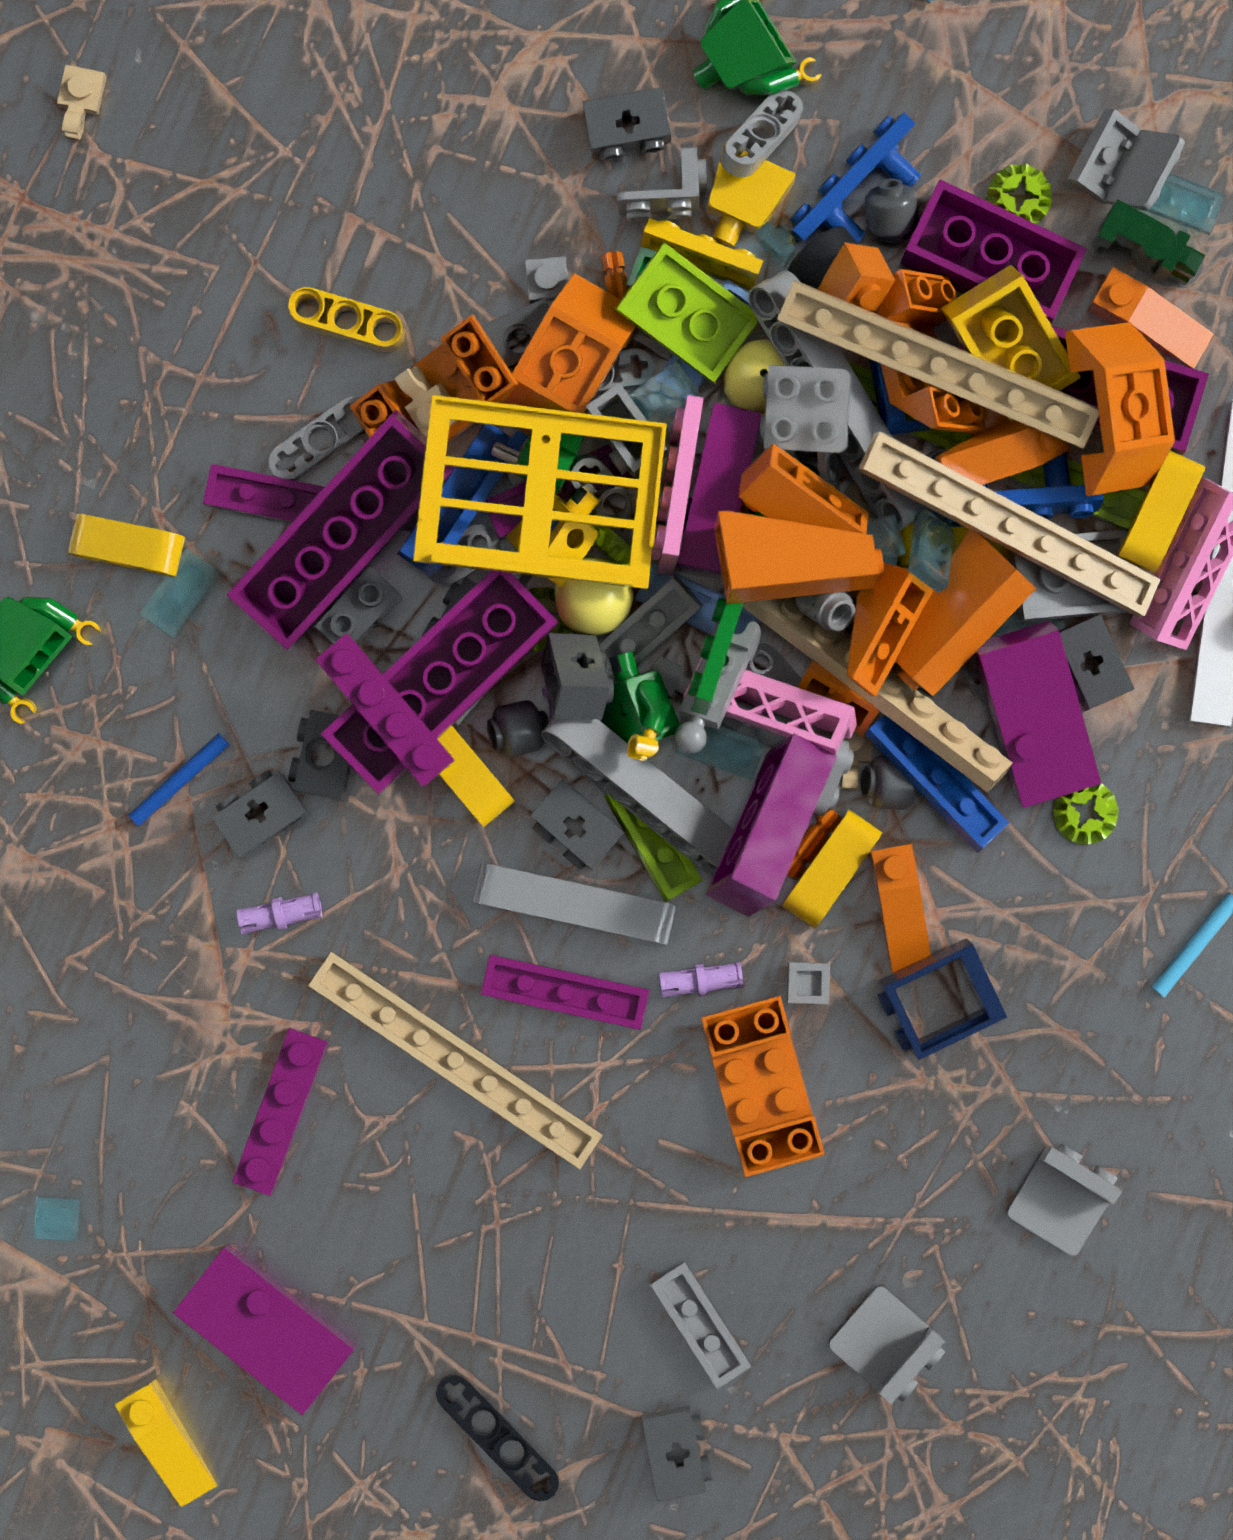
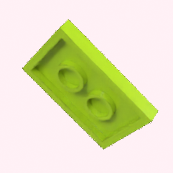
M666 243L661 244L614 309L710 383H714L759 322L749 306Z

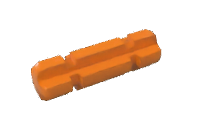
M609 251L601 256L603 271L607 272L605 276L606 289L608 293L622 299L629 290L626 272L622 270L625 268L623 253L621 251Z
M827 810L825 815L817 816L816 824H811L803 835L788 870V877L793 880L800 878L806 870V863L812 862L830 837L828 833L830 831L834 832L841 822L842 818L837 812Z

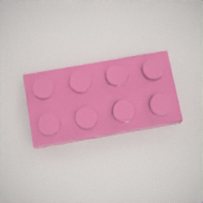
M687 395L684 408L676 407L669 443L677 444V446H670L663 482L671 484L670 486L664 485L657 521H663L664 526H657L654 547L652 548L651 560L658 561L657 574L673 576L679 557L704 399L702 397Z

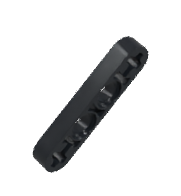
M458 1373L448 1374L443 1377L436 1390V1397L440 1406L528 1497L536 1501H546L552 1498L559 1486V1475L554 1466L469 1378ZM450 1383L453 1386L459 1383L463 1384L465 1387L462 1392L463 1397L470 1403L475 1396L480 1403L471 1407L466 1417L462 1418L458 1412L462 1411L464 1406L457 1399L451 1402L445 1399L448 1393L445 1387L446 1384ZM478 1411H488L494 1416L495 1427L491 1432L482 1434L474 1430L471 1421L474 1414ZM514 1440L522 1445L524 1456L519 1462L507 1463L503 1460L500 1449L505 1442ZM531 1456L538 1461L531 1465L532 1469L539 1475L547 1472L551 1476L548 1480L551 1488L548 1491H545L543 1488H539L536 1491L533 1490L531 1486L534 1480L527 1471L524 1472L522 1477L515 1473L525 1467Z

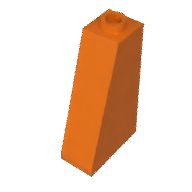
M731 511L718 512L714 525L726 604L873 589L879 574L883 573V555L881 549H875L873 535Z
M972 530L965 534L932 588L934 591L896 659V662L902 668L897 675L914 691L921 686L934 696L1037 589L984 537Z

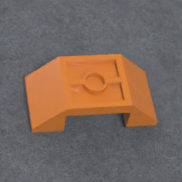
M905 269L895 271L893 275L895 282L881 303L877 315L938 340L933 326L947 321L941 308L956 299V292L951 284L950 277ZM881 364L889 402L931 429L979 434L986 430L983 421V406Z
M574 273L549 307L516 365L512 375L518 385L502 404L585 414L586 405L593 401L622 348L626 349L638 328L614 310L621 299ZM518 428L528 435L531 434L532 430Z
M470 315L440 338L442 341L440 346L409 368L412 369L417 365L431 388L442 383L449 396L453 398L503 403L518 385L474 315ZM395 379L378 384L349 406L369 438L396 409L418 429L405 409V406L414 400L401 390ZM458 421L449 427L447 443L475 423Z
M1131 322L1065 331L1070 373L1093 370L1104 451L1081 455L1086 496L1150 486L1175 442L1164 358Z
M781 996L701 1017L745 1177L824 1156V1149L797 1061Z

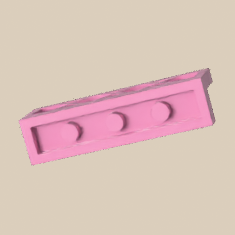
M1201 477L1158 570L1153 574V576L1161 580L1144 617L1139 618L1133 615L1129 623L1130 625L1157 641L1187 650L1233 557V521L1228 524V518L1233 510V492L1211 480ZM1220 543V550L1217 556L1210 560L1213 548ZM1202 580V586L1198 594L1192 597L1191 593L1195 585ZM1184 617V623L1178 635H1171L1177 621Z
M745 670L732 698L731 705H729L725 714L729 718L787 738L792 734H796L833 754L837 753L844 737L851 739L857 726L854 707ZM690 681V683H689V685H688V687H687V689H686V691H685V693H684L683 698L685 697V695H686V693H687V691H688V688H689V686H690V684H691V681ZM735 699L754 705L756 708L748 711L738 708ZM773 712L794 719V721L787 724L776 721ZM811 726L832 732V738L828 739L814 734Z

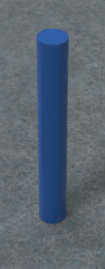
M218 733L130 812L128 816L137 826L143 824L230 744Z

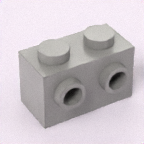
M620 382L586 405L587 414L647 421ZM595 438V439L599 442V441H601L603 438ZM605 439L613 450L608 456L622 475L628 471L633 479L639 477L642 443ZM665 445L663 459L667 457V448Z

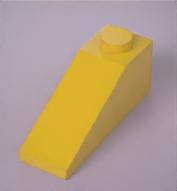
M154 1379L114 1404L134 1440L181 1507L218 1486L157 1379Z

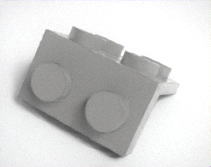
M1104 108L1068 180L1099 203L1113 205L1118 199L1135 209L1146 211L1159 198L1161 189L1170 171L1179 160L1185 141L1175 134L1141 130L1115 109Z
M697 147L681 148L682 189L618 192V214L627 215L628 221H646L651 218V214H667L668 219L691 218V212H699V192H707L706 159L697 158Z
M769 365L768 374L765 375L763 382V396L767 399L766 415L762 417L760 430L761 439L764 440V448L767 449L774 443L782 450L834 453L845 451L848 440L851 391L850 372L846 369Z
M1061 1143L1058 1150L1047 1145L1009 1206L1007 1214L1013 1221L1068 1255L1074 1256L1080 1252L1108 1204L1115 1205L1123 1190L1114 1185L1118 1179L1117 1177L1097 1165L1093 1172L1079 1164L1083 1156Z
M882 1286L876 1287L829 1342L830 1349L871 1384L890 1404L896 1398L901 1402L904 1401L918 1384L914 1377L923 1367L930 1370L945 1352L940 1348L945 1343V1340Z

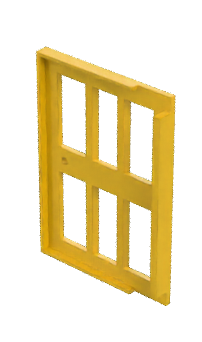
M432 395L413 562L648 589L667 424ZM450 420L532 430L528 466L446 456ZM561 433L642 443L639 479L557 470ZM445 466L527 475L524 506L518 507L441 497ZM556 479L637 489L634 520L553 511ZM440 507L522 516L519 552L436 543ZM556 520L633 530L629 565L548 556L551 521Z

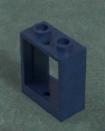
M967 938L878 981L883 992L877 994V997L887 1017L894 1014L900 1026V1029L895 1030L894 1033L903 1052L911 1051L918 1060L1007 1018L973 943ZM958 959L981 1009L918 1039L895 989Z

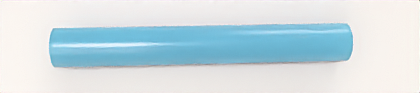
M1227 893L1151 987L1159 995L1165 997L1232 915L1233 895L1231 893Z

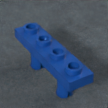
M905 112L898 115L895 119L889 114L873 130L877 138L867 148L860 144L847 157L845 162L849 167L841 176L838 177L833 173L817 189L821 197L812 206L805 202L790 217L789 220L794 225L786 233L799 244L804 242L818 226L820 228L825 226L828 230L836 226H844L858 243L866 233L841 209L843 206L841 202L874 168L880 167L890 178L899 179L904 185L910 187L914 185L921 177V174L896 149L899 147L897 143L916 123Z
M1066 452L1043 464L1046 487L994 491L1047 520L1051 519L1053 515L1069 514V517L1076 519L1090 517L1094 512H1099L1104 499L1103 494L1086 496L1085 485L1070 484ZM988 483L982 486L988 488ZM935 511L936 523L947 522L949 527H963V525Z

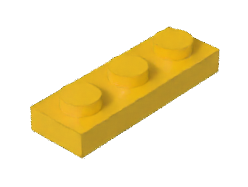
M649 218L640 247L657 251L661 244L666 243L704 273L723 280L729 279L736 285L749 290L756 285L763 264V260L756 258L748 250L741 248L731 249L718 244L714 238L708 235H694L683 231L675 223L667 220L657 221Z

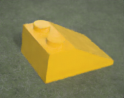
M1009 265L941 308L966 352L1058 391L1081 378L1078 372L1070 373L1067 352L1024 276L1012 265Z

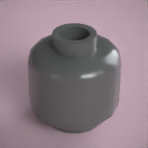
M890 178L880 181L878 186L871 189L865 196L867 228L872 234L878 236L879 240L889 243L900 242L907 239L910 233L914 232L919 222L917 194L913 188L902 184V181L899 179Z
M529 700L498 706L495 708L492 718L487 720V732L490 743L495 751L500 750L506 757H516L539 751L544 744L541 732L549 723V719L544 710L539 711L535 704Z
M877 756L871 761L870 765H866L863 768L861 792L863 797L868 798L870 804L875 808L906 810L913 805L916 796L920 797L922 795L886 756Z

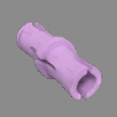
M315 892L285 900L277 897L273 898L271 903L237 909L238 925L242 927L240 931L244 935L274 927L282 930L287 929L288 924L322 918L321 902L317 900L319 895Z
M740 962L704 967V964H695V968L659 972L662 998L699 993V996H706L707 992L744 988Z

